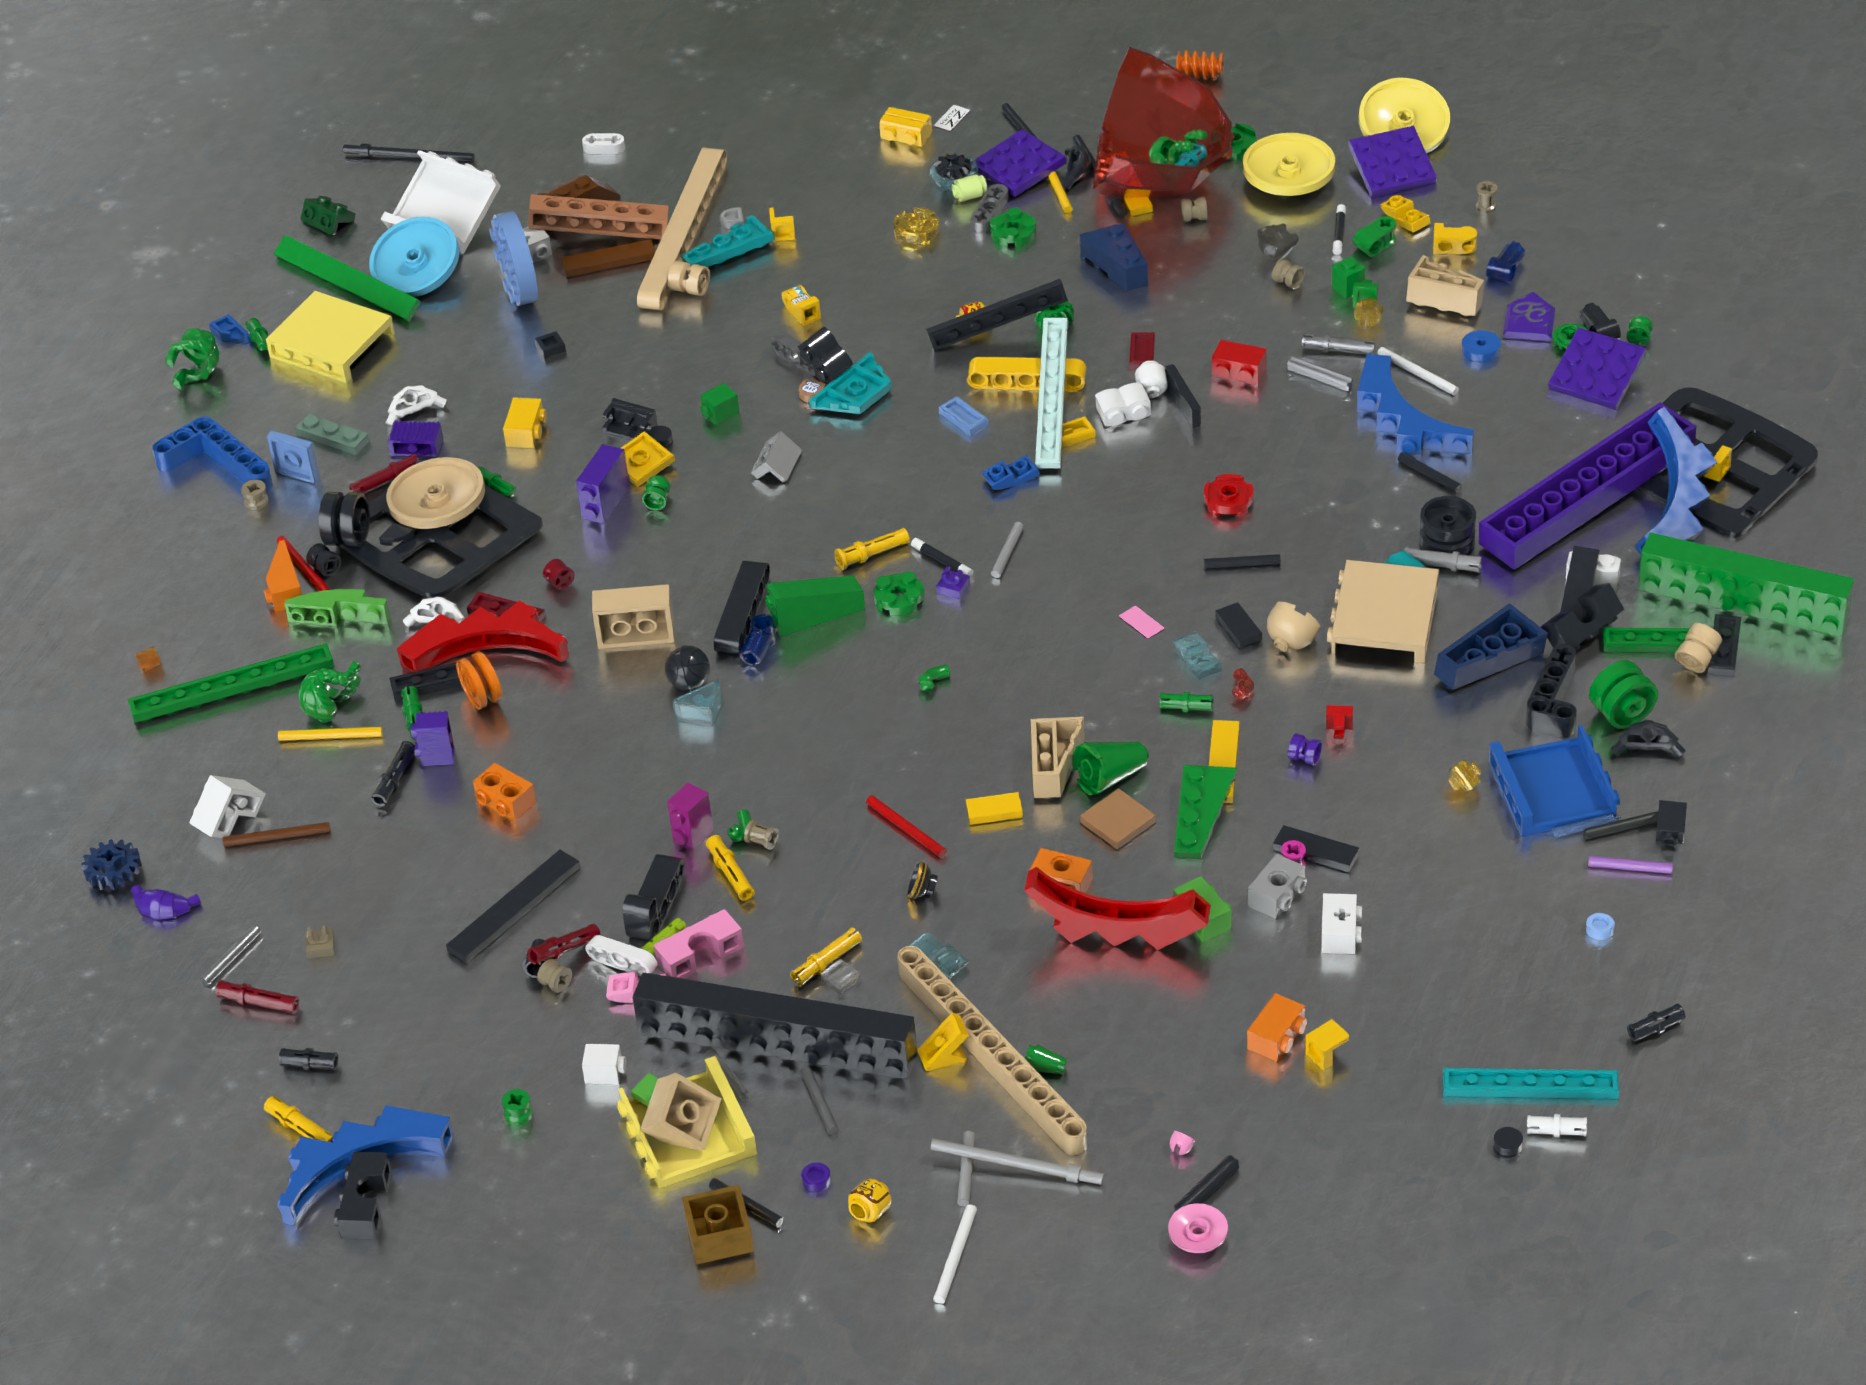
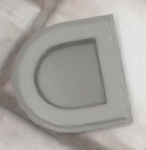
M741 207L727 209L720 214L722 227L730 229L736 223L744 224Z

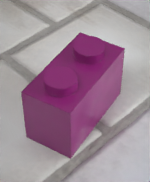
M687 782L667 801L672 837L677 843L694 849L714 830L708 792Z

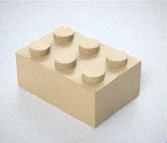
M669 584L592 591V613L598 649L675 643L674 617Z

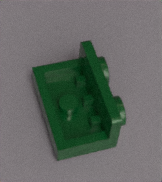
M320 195L318 198L305 199L300 219L319 230L335 235L338 223L354 222L356 213L348 210L346 205L333 203L331 198Z

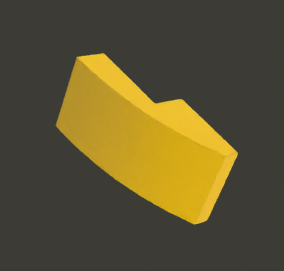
M1400 195L1392 196L1388 201L1380 204L1381 209L1388 216L1394 218L1398 225L1412 233L1431 223L1428 214L1414 209L1413 201Z

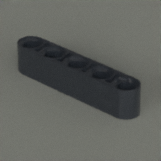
M745 560L741 563L715 632V652L742 654L769 581V563Z

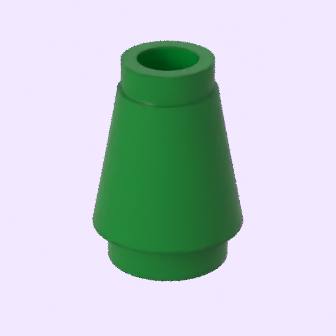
M1039 1044L1036 1046L1029 1045L1025 1060L1037 1072L1063 1075L1067 1063V1058Z

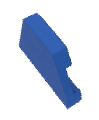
M230 314L209 323L210 330L221 341L251 342L250 334Z

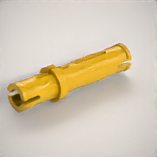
M719 835L709 837L705 845L713 855L717 868L722 869L738 894L741 901L750 900L754 896L755 890L736 863L732 850L727 849Z
M850 928L817 954L809 955L805 963L790 972L792 981L795 983L800 980L796 985L801 987L816 974L821 975L824 973L827 966L862 942L860 933L857 931L855 934H852L856 929Z
M275 1095L266 1100L264 1111L280 1120L281 1125L285 1128H292L305 1138L332 1142L333 1135L302 1115L297 1107L287 1105Z

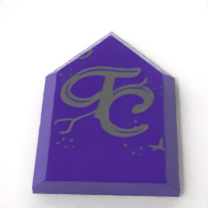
M1531 292L1507 304L1503 338L1551 341L1555 308L1535 292Z

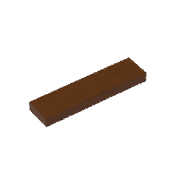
M648 239L561 257L566 277H572L650 261L654 257L655 249L652 240Z

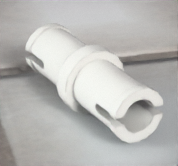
M1554 1114V1117L1528 1115L1527 1134H1554V1137L1560 1138V1135L1587 1136V1117H1561V1114Z

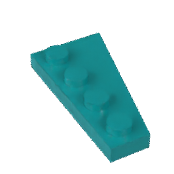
M750 215L746 218V223L742 225L736 223L730 227L731 231L727 234H717L713 237V242L698 245L681 255L682 262L690 263L691 266L696 264L709 267L714 264H720L726 259L743 255L749 250L763 247L767 243L774 241L773 232L756 217Z

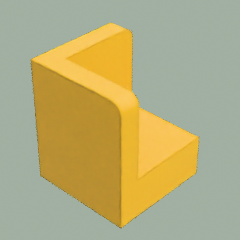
M774 207L769 208L771 232H773L774 236L773 242L796 240L793 216L775 217Z
M1722 445L1714 456L1717 463L1704 477L1720 482L1731 467L1732 448Z
M1331 1019L1305 1035V1054L1324 1071L1333 1065V1050L1349 1041V1034Z

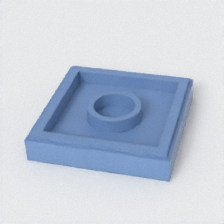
M271 430L267 435L275 473L317 484L321 478L313 442Z

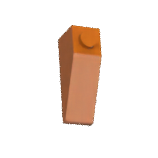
M284 540L278 543L266 576L268 589L263 590L267 604L272 603L275 613L286 610L285 600L302 595L301 587Z

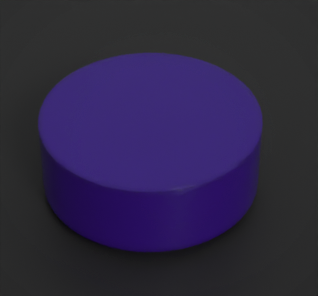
M811 1163L802 1170V1184L809 1191L819 1192L825 1190L831 1183L830 1169L823 1163Z

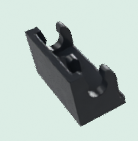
M616 398L611 400L610 405L602 418H608L602 427L604 433L633 440L644 431L648 434L651 428L658 426L655 409Z

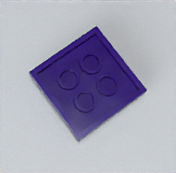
M1414 126L1349 140V149L1370 197L1436 183L1437 176Z
M1021 129L973 160L971 167L972 170L983 175L984 178L992 183L1005 185L1008 188V193L1016 197L1067 162L1065 155Z
M1578 327L1553 373L1548 387L1550 390L1617 410L1646 355V348Z

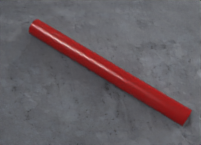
M279 536L276 542L285 541L291 560L318 591L331 590L285 536Z
M873 795L867 798L866 804L938 857L943 858L946 855V848Z

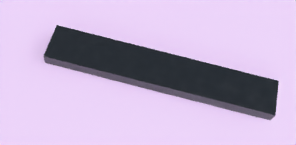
M1057 279L927 328L926 330L932 347L936 351L1068 301L1061 279Z
M559 849L447 943V951L468 963L580 868L579 860Z

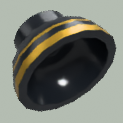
M921 861L917 862L908 886L907 898L919 899L924 895L932 896L936 887L938 876L932 874L929 866Z

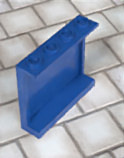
M1578 725L1577 738L1504 752L1500 741L1489 743V765L1522 837L1552 831V828L1555 830V827L1559 826L1564 827V825H1567L1568 827V824L1572 826V823L1580 821L1585 823V820L1600 818V816L1604 817V815L1609 816L1608 814L1612 816L1610 819L1616 817L1617 806H1620L1618 791L1613 790L1608 771L1604 772L1602 768L1601 756L1599 753H1595L1593 749L1592 737L1590 734H1586L1582 725Z

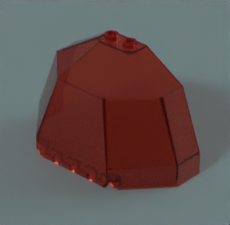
M1129 47L1118 70L1102 121L1101 129L1105 133L1099 134L1093 189L1111 198L1180 197L1191 192L1220 167L1225 160H1229L1233 147H1230L1234 137V133H1231L1232 122L1210 88L1152 54ZM1192 130L1206 131L1207 137L1205 139H1197V142L1206 148L1207 157L1197 167L1150 162L1149 150L1159 137L1167 136L1175 141H1185L1184 135Z

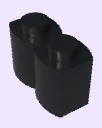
M825 326L798 346L802 359L813 366L816 377L827 385L853 365L849 355L839 346L833 334Z

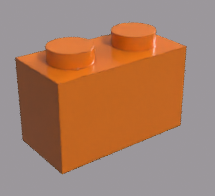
M1275 993L1248 1028L1247 1049L1278 1062L1283 1053L1290 1051L1295 1037L1298 1034H1302L1306 1028L1305 1005Z

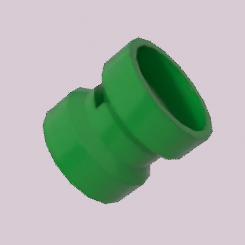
M662 476L650 477L647 480L646 490L643 493V504L651 510L663 509L670 492V482Z

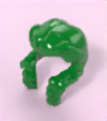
M1192 130L1184 135L1185 141H1175L1167 136L1159 137L1149 150L1150 162L1154 166L1155 171L1160 175L1166 173L1179 161L1181 153L1191 152L1194 149V143H1198L1197 139H1205L1207 137L1206 131Z
M190 328L185 331L180 343L170 345V350L165 358L166 365L173 368L178 354L182 351V354L199 368L197 370L183 368L175 373L172 384L176 389H182L183 385L189 382L207 379L217 367L220 353L216 345V339L211 332Z
M353 660L350 667L344 673L326 668L309 673L299 688V706L303 713L323 723L331 721L337 714V706L333 701L349 700L359 687L361 678L357 673L361 670L360 664ZM331 682L334 685H342L345 687V689L339 690L331 686H328L325 683Z

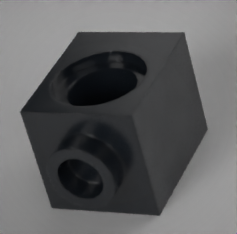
M1659 800L1656 841L1666 845L1683 844L1687 803Z

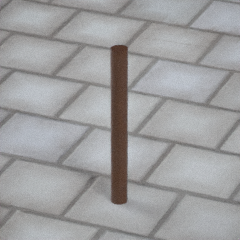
M323 822L223 837V846L231 847L331 832L330 823Z

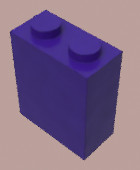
M602 444L576 480L583 519L605 523L630 487L624 449Z

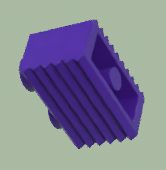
M395 420L387 440L390 455L411 456V454H415L417 457H438L443 441L441 423H435L434 421H423L422 423L420 421L402 422L401 420L398 422Z
M429 711L422 714L418 712L416 714V723L411 724L412 739H417V742H415L416 757H421L422 766L454 764L455 746L448 712L439 711L437 713L434 711L431 713Z

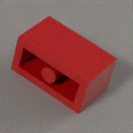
M1220 340L1212 355V376L1258 385L1267 368V348Z

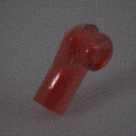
M1239 668L1233 673V677L1237 681V687L1232 689V694L1238 701L1243 700L1245 696L1248 697L1254 690V682L1243 668Z

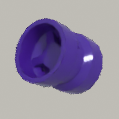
M1295 733L1289 744L1288 758L1296 761L1302 759L1306 764L1315 766L1322 752V740L1315 738L1309 740L1304 735Z

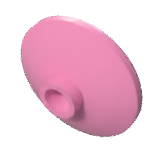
M1190 1204L1178 1209L1172 1215L1168 1224V1231L1173 1243L1182 1250L1192 1253H1205L1216 1249L1225 1241L1228 1233V1223L1225 1216L1218 1209L1206 1204Z

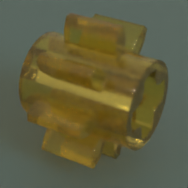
M1365 298L1360 301V304H1355L1354 320H1359L1362 327L1372 328L1377 325V322H1382L1383 306H1378L1375 299Z
M1463 759L1449 769L1452 776L1448 778V782L1455 791L1461 787L1464 793H1466L1481 782L1478 778V775L1481 774V769L1475 761L1468 764Z

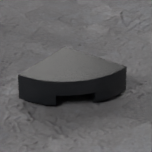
M393 523L379 537L381 545L393 546L394 542L409 541L415 534L413 529Z

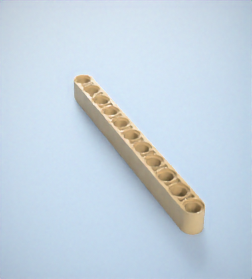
M701 149L637 295L638 308L663 310L671 292L667 282L669 269L674 261H682L681 255L688 252L725 169L727 162L725 149Z
M906 946L899 950L898 967L901 980L941 1022L952 1012L960 1015L969 1034L962 1043L966 1049L1066 1154L1077 1156L1084 1153L1087 1149V1130L1084 1120L918 947Z

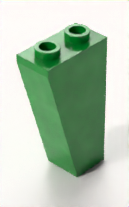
M854 575L767 584L768 595L765 596V602L770 610V614H767V620L771 629L775 628L780 637L865 610L864 591Z

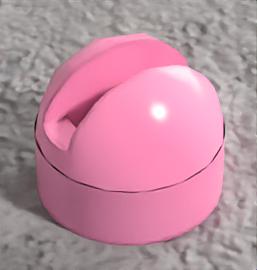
M1174 1131L1169 1144L1172 1152H1175L1180 1147L1179 1155H1184L1192 1149L1195 1140L1181 1132Z

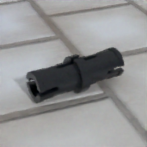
M1677 1003L1660 1012L1653 1011L1649 1013L1648 1017L1628 1025L1627 1031L1630 1038L1636 1042L1653 1033L1660 1034L1664 1032L1665 1028L1685 1020L1686 1015L1682 1006ZM1662 1018L1665 1019L1664 1021H1662V1022H1660V1023H1657V1024H1655V1025H1653V1026H1651V1027H1648V1025L1651 1024V1023H1653V1022H1656V1021H1658V1020H1660V1019H1662Z
M281 1048L279 1053L280 1066L303 1067L304 1070L311 1071L313 1068L335 1071L338 1067L339 1057L337 1052L314 1051L313 1048H306L305 1050Z

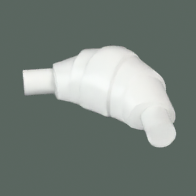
M423 385L407 386L393 396L392 403L387 411L389 416L386 424L392 427L393 422L397 421L398 418H403L405 415L431 407L432 404L443 408L447 399L438 396L436 391L425 388Z
M443 597L422 599L418 605L410 610L411 613L403 619V622L409 628L417 621L419 623H429L440 613L450 619H455L458 623L462 622L465 617L455 603Z

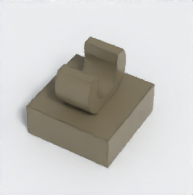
M322 926V930L312 931V928L307 929V932H305L307 959L335 956L332 928L328 929L327 926Z

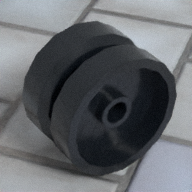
M327 491L324 494L320 504L318 521L319 533L324 545L341 546L344 543L349 547H362L365 544L370 526V510L364 493L349 492L344 495L342 492Z
M1441 496L1426 502L1421 508L1419 543L1422 549L1445 553L1458 551L1461 555L1468 554L1475 545L1476 511L1473 505L1467 500L1456 496Z

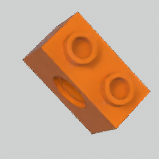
M1040 848L1029 869L1038 867L1056 881L1083 893L1087 892L1093 880L1092 860Z

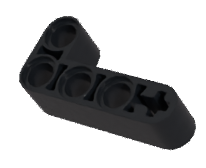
M1560 644L1553 648L1527 701L1526 725L1534 731L1562 738L1570 737L1575 733L1576 707L1571 703L1561 701L1575 672L1576 651L1572 646Z
M656 854L638 895H626L622 912L627 937L651 941L659 933L683 879L685 871L684 858Z

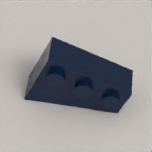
M1124 223L1080 234L1081 257L1090 259L1098 270L1103 269L1108 273V278L1125 291L1148 286V263Z

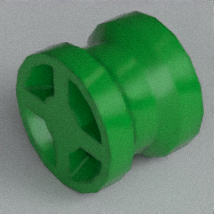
M1645 316L1633 317L1629 322L1626 338L1628 342L1638 346L1647 345L1650 342L1653 330L1652 321Z
M513 1089L503 1095L502 1107L506 1121L512 1125L527 1123L533 1114L529 1094L522 1089Z

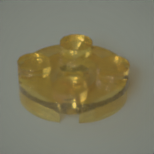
M912 208V212L906 214L904 210L893 221L895 238L898 241L916 243L919 246L928 245L930 240L937 236L940 231L939 218H936L934 211L927 208Z

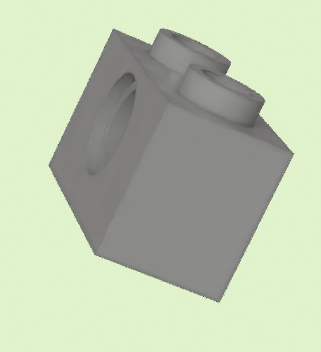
M1276 854L1248 887V907L1277 919L1283 911L1289 909L1295 896L1304 891L1307 884L1305 866Z

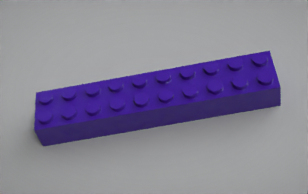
M1659 402L1479 522V545L1514 570L1667 468L1665 455L1659 440L1648 424V421L1658 410L1665 407L1673 415L1682 431L1689 436L1694 446L1696 443V426Z

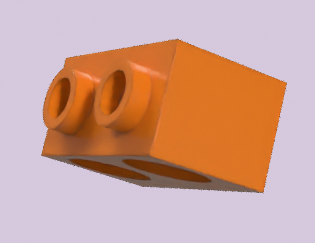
M495 762L473 780L476 800L482 805H487L496 810L500 815L507 816L514 821L519 819L537 803L534 785Z

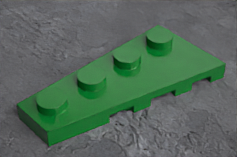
M1183 765L1174 858L1202 859L1213 833L1215 822L1218 821L1223 803L1227 800L1232 782L1236 779V767Z

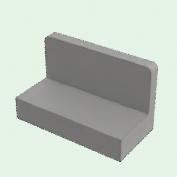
M780 431L766 441L751 474L758 479L770 471L779 480L785 482L788 480L802 450Z

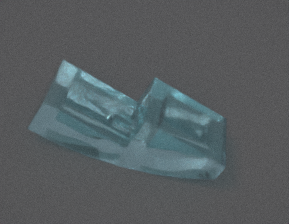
M1193 632L1173 640V645L1178 654L1198 679L1222 671L1221 662L1209 652L1207 641L1198 633Z
M928 931L910 945L918 947L949 980L969 962L951 944L942 945Z

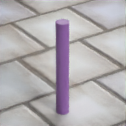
M1589 856L1588 867L1672 874L1673 863Z

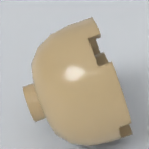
M1277 602L1275 607L1271 609L1267 619V631L1274 641V645L1283 651H1287L1288 649L1300 650L1311 644L1320 628L1318 621L1308 612L1304 616L1295 611L1296 605L1287 602Z

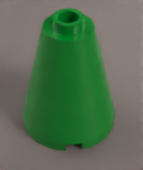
M1138 741L1083 742L1073 750L1072 767L1073 771L1078 770L1080 778L1076 780L1082 790L1089 795L1103 792L1145 767L1149 753L1147 748Z

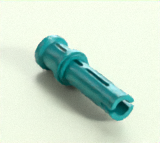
M1194 143V149L1191 152L1181 153L1179 161L1162 175L1163 183L1167 186H1172L1188 170H1194L1200 162L1206 159V148L1200 143Z

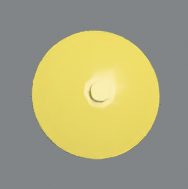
M1393 78L1376 84L1365 94L1360 105L1358 121L1363 136L1414 126L1427 154L1436 149L1445 139L1450 124V112L1445 99L1432 86L1411 78Z
M1279 133L1256 141L1246 150L1243 157V172L1249 183L1261 191L1281 196L1302 195L1320 189L1331 180L1335 172V156L1332 149L1318 138L1300 133Z

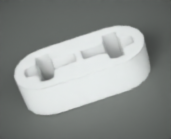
M593 133L584 136L582 139L583 149L587 154L613 155L622 153L625 150V141L621 134Z

